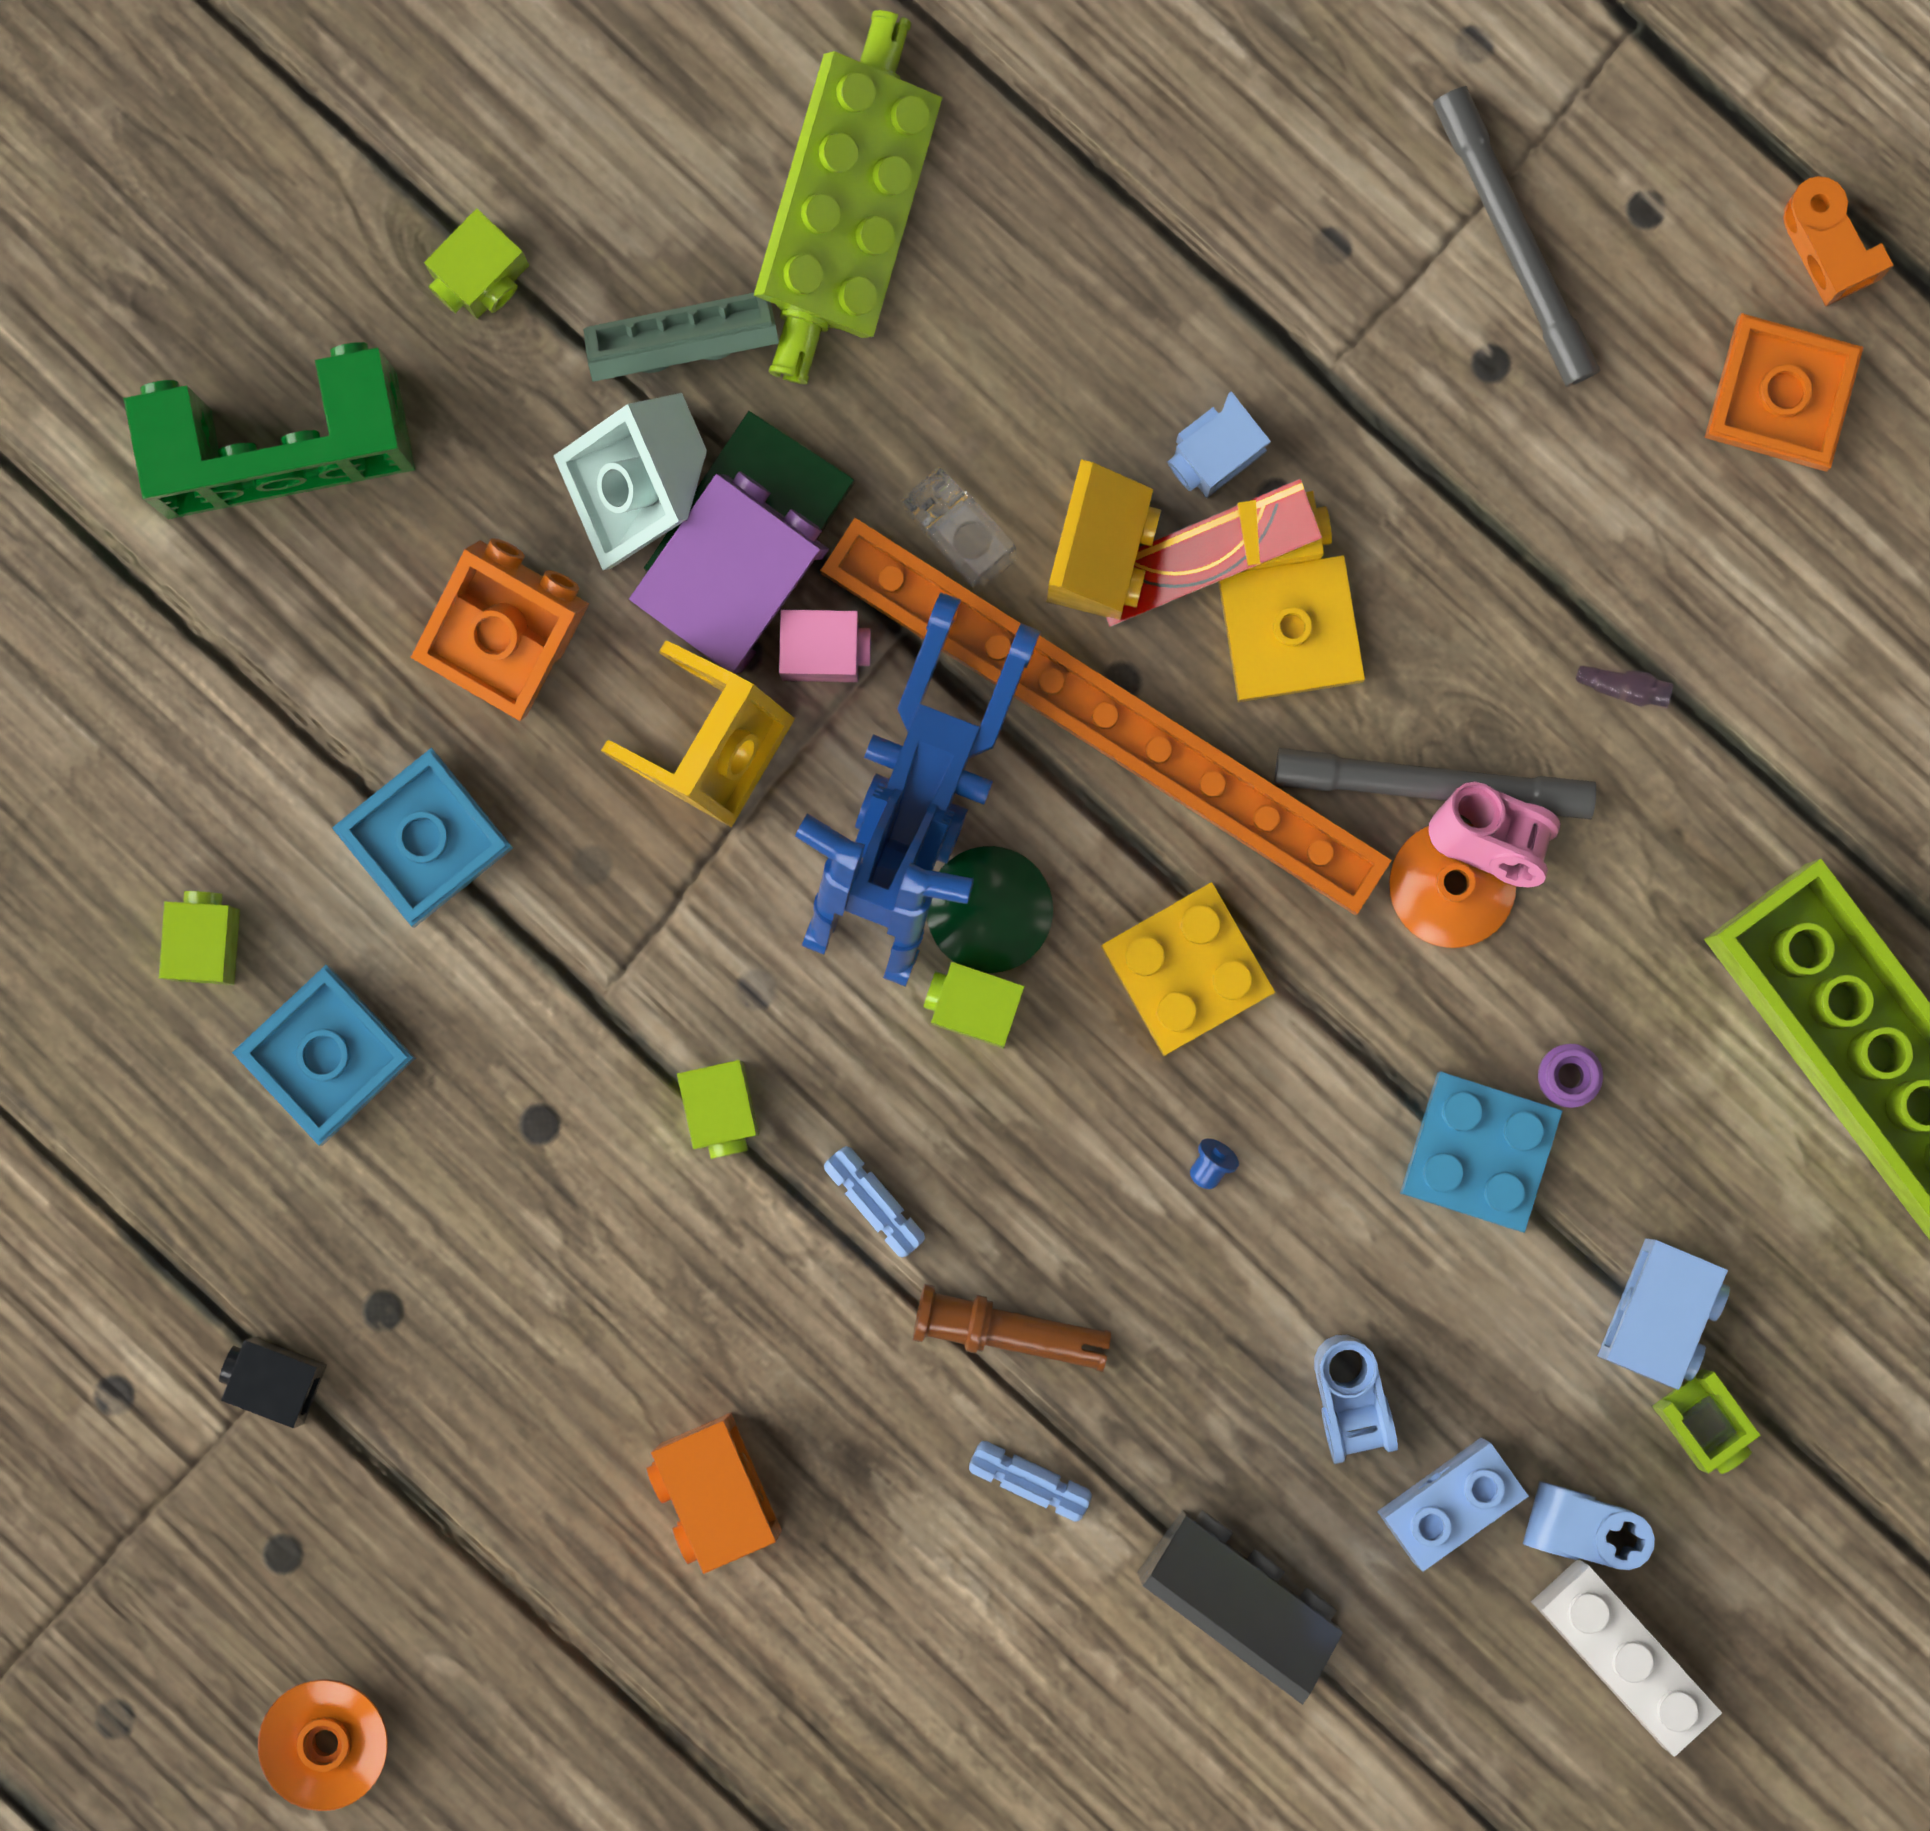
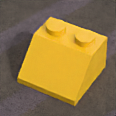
M1081 459L1048 585L1046 602L1115 619L1121 618L1124 605L1137 607L1146 570L1134 568L1139 544L1152 546L1161 509L1149 506L1153 493L1152 488L1094 462Z

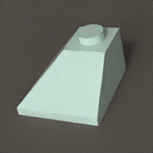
M682 393L627 404L554 455L602 570L615 567L688 519L707 449Z

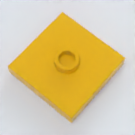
M1344 555L1243 571L1218 581L1238 702L1357 684L1365 681Z

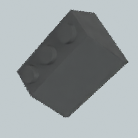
M1182 1510L1138 1570L1137 1574L1142 1586L1303 1705L1311 1694L1343 1634L1339 1626L1331 1621L1337 1610L1307 1587L1298 1596L1281 1584L1279 1580L1285 1571L1256 1549H1253L1248 1558H1246L1227 1544L1233 1532L1202 1510L1197 1518L1194 1519Z

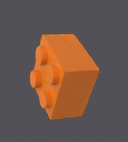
M728 1413L662 1442L651 1452L654 1462L646 1468L661 1504L671 1500L680 1521L677 1522L678 1526L672 1529L678 1547L687 1564L697 1560L702 1573L705 1574L777 1541L782 1531L732 1413Z

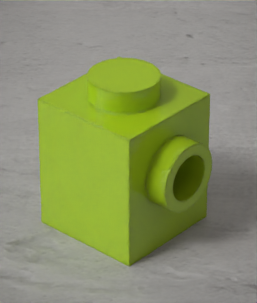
M477 208L424 262L428 271L435 279L428 286L435 296L455 314L464 306L476 319L487 309L494 313L502 308L518 288L514 281L529 266L523 251Z

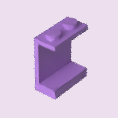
M740 471L734 479L725 474H716L689 512L688 519L681 523L629 598L631 602L713 662L734 674L744 671L756 654L752 647L813 561L823 559L829 548L816 540L822 532L818 526L793 509H790L787 515L783 516L765 503L771 493Z

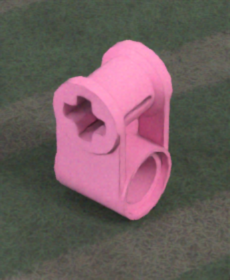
M1470 782L1457 788L1433 815L1429 822V836L1435 848L1446 857L1457 859L1491 873L1505 883L1529 888L1539 886L1545 881L1548 869L1546 863H1544V858L1549 841L1556 838L1559 832L1560 821L1553 812L1542 806L1525 803L1494 790L1486 784ZM1460 815H1463L1464 817L1469 819L1474 827H1471L1468 824H1466L1462 820Z

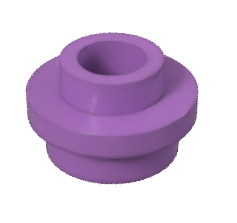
M1564 1044L1551 1049L1544 1056L1538 1069V1082L1543 1094L1552 1103L1561 1107L1574 1108L1583 1106L1595 1098L1602 1086L1603 1070L1600 1061L1591 1050L1578 1044ZM1567 1063L1575 1065L1580 1071V1081L1573 1088L1563 1086L1558 1077L1560 1068Z

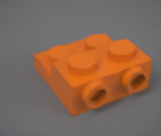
M495 538L490 539L488 544L480 540L467 547L462 553L410 658L521 721L532 708L554 663L562 658L589 603L576 596L580 588L569 577L551 570L545 571L544 575L541 576L522 565L521 563L525 555L514 545Z

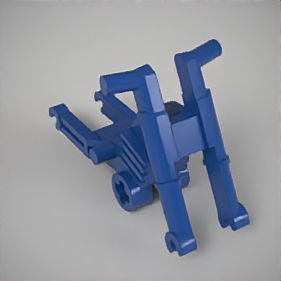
M940 592L926 628L928 631L897 708L908 732L905 742L902 746L873 734L866 750L865 759L891 768L893 772L890 778L875 774L855 824V828L859 830L855 842L808 813L795 835L796 838L828 857L824 865L819 891L815 896L813 904L814 914L806 931L802 947L825 955L831 935L837 926L839 915L843 917L845 911L887 927V934L895 937L883 978L904 987L908 983L911 971L920 952L917 948L923 939L924 925L932 898L968 904L974 884L973 878L933 871L937 861L945 864L948 863L968 809L952 803L955 794L983 805L987 800L993 781L966 771L965 768L970 758L994 748L1023 671L1029 665L1034 647L1041 633L1040 630L1022 623L1020 624L980 727L922 705L953 625V618L961 602L960 599Z

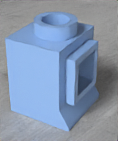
M1231 391L1220 413L1212 407L1178 434L1176 440L1178 445L1175 454L1167 463L1174 475L1188 491L1198 487L1204 496L1208 498L1267 452L1265 447L1271 441Z

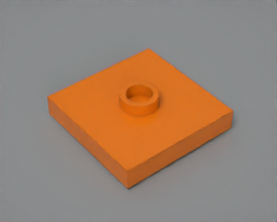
M1741 313L1736 320L1704 438L1827 472L1833 463L1864 347Z

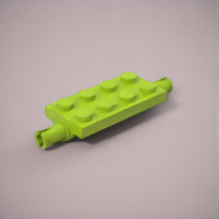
M883 10L872 12V21L860 62L836 51L823 54L753 295L776 304L781 310L780 318L784 320V325L773 363L770 365L768 372L775 377H780L781 374H784L783 380L808 384V375L821 332L834 328L860 338L874 337L943 98L901 80L900 76L896 74L907 33L911 29L912 23L905 17H901L899 23H897L898 14Z

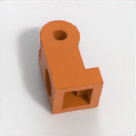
M1817 176L1805 180L1798 186L1784 208L1783 220L1785 228L1826 307L1882 280L1894 265L1882 243L1871 249H1865L1850 218L1846 214L1848 199L1841 185L1829 177Z

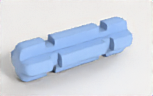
M848 1146L842 1147L825 1162V1171L838 1186L843 1184L848 1191L845 1195L877 1232L882 1230L887 1235L885 1242L897 1256L902 1258L908 1256L923 1243L925 1239L924 1232L911 1217L906 1220L901 1214L904 1209L872 1171L868 1174L862 1168L865 1163L854 1150Z
M981 1441L978 1444L969 1463V1470L972 1474L989 1482H992L994 1478L1001 1482L1000 1487L1044 1508H1047L1048 1505L1056 1507L1055 1513L1074 1522L1080 1521L1083 1518L1092 1498L1088 1488L1071 1480L1067 1484L1061 1482L1060 1475L1014 1454L1010 1458L1004 1455L1005 1449L988 1441Z

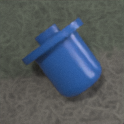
M1209 1138L1203 1139L1198 1146L1200 1155L1190 1169V1176L1199 1187L1213 1189L1219 1184L1226 1173L1236 1171L1239 1167V1160L1236 1154L1220 1141Z

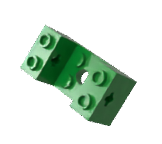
M353 342L330 349L331 357L315 360L329 436L320 437L318 430L298 431L282 436V445L257 450L255 443H238L219 449L212 409L187 385L180 387L179 382L176 380H161L147 383L140 387V395L123 398L142 499L167 519H173L414 471L416 469L397 372L378 347L369 349L368 343Z

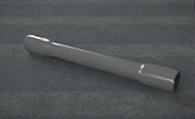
M1467 86L1454 89L1442 95L1433 102V106L1454 151L1462 158L1540 323L1544 342L1565 386H1573L1594 376L1601 370L1578 321L1570 314L1492 149L1490 135Z
M1278 748L1274 785L1319 791L1340 789L1446 801L1463 784L1479 782L1525 803L1542 806L1553 812L1556 816L1589 820L1593 817L1596 803V782L1546 776L1535 778L1341 758L1332 753Z

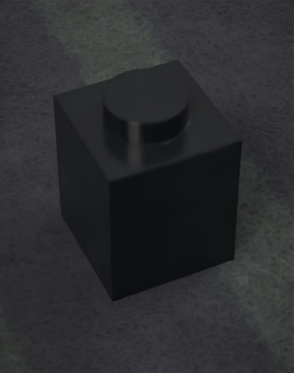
M258 1337L246 1339L242 1348L233 1346L224 1361L219 1382L227 1386L221 1401L285 1426L296 1428L305 1423L327 1364Z

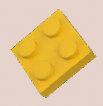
M1212 882L1101 945L1103 952L1163 1056L1276 993Z

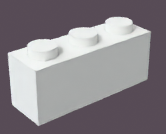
M1580 1559L1573 1562L1531 1601L1653 1738L1672 1756L1675 1757L1722 1714L1718 1707L1594 1570Z

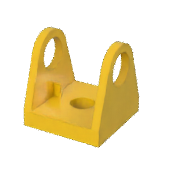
M665 640L659 653L682 669L722 691L720 697L675 774L610 740L605 742L601 752L732 828L795 718L751 682Z

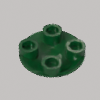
M983 846L972 848L956 855L940 869L939 872L974 879L968 904L932 898L927 915L928 927L936 945L950 960L984 973H999L1022 965L1038 952L1051 928L1053 900L1045 877L1029 859L1011 849Z

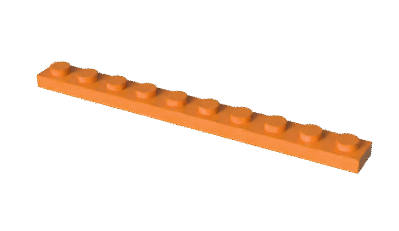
M854 518L820 570L821 574L922 639L925 638L928 631L926 629L940 592L960 599L961 602L953 618L954 622L942 652L996 685L1021 623L865 523ZM1039 636L1029 665L1023 671L1014 698L1352 914L1357 915L1391 863V859L1042 636Z

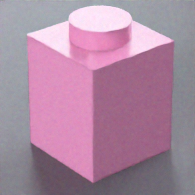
M781 610L779 674L782 681L858 682V666H870L871 628H859L858 611Z

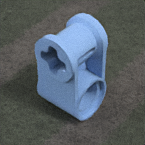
M1335 1335L1326 1339L1318 1347L1315 1354L1314 1370L1323 1405L1321 1410L1324 1429L1334 1464L1345 1462L1346 1455L1384 1447L1387 1452L1397 1451L1398 1443L1387 1397L1383 1392L1378 1363L1373 1352L1359 1339L1349 1335ZM1343 1350L1359 1352L1362 1359V1368L1359 1375L1354 1380L1344 1383L1332 1380L1329 1373V1365L1332 1358Z
M1539 1481L1523 1544L1574 1560L1581 1558L1615 1569L1632 1570L1641 1567L1649 1560L1654 1550L1655 1537L1647 1521L1626 1508L1595 1500L1596 1497ZM1628 1522V1531L1637 1536V1542L1634 1547L1624 1546L1620 1556L1615 1555L1616 1547L1606 1541L1609 1530L1620 1531L1623 1523Z

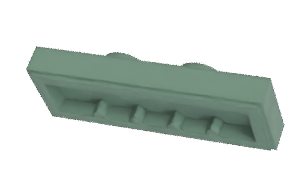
M754 293L586 327L583 331L592 382L638 372L655 373L672 365L701 359L718 360L727 357L731 353L779 344L771 302L753 296Z

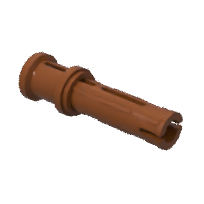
M924 1284L914 1326L913 1341L923 1342L926 1337L964 1344L966 1352L970 1353L982 1352L986 1345L1094 1368L1096 1371L1103 1372L1107 1355L1085 1350L1081 1347L1086 1344L1109 1349L1111 1331L1074 1326L1020 1313L993 1309V1301L987 1300L986 1296L977 1295L974 1300H966L936 1293L933 1285Z

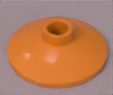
M1429 826L1416 832L1402 845L1392 863L1389 876L1390 899L1395 913L1402 924L1413 935L1424 942L1445 948H1460L1474 945L1491 936L1507 919L1516 896V886L1503 882L1491 873L1457 859L1448 858L1440 853L1431 842ZM1458 871L1465 876L1467 887L1462 894L1453 895L1446 890L1444 879L1448 872Z
M312 1680L289 1689L269 1708L261 1724L258 1736L260 1766L271 1787L291 1804L313 1811L340 1809L363 1797L380 1777L388 1753L387 1730L383 1717L376 1705L359 1689L336 1680ZM328 1730L336 1735L338 1740L336 1751L325 1753L317 1747L316 1736L318 1732Z

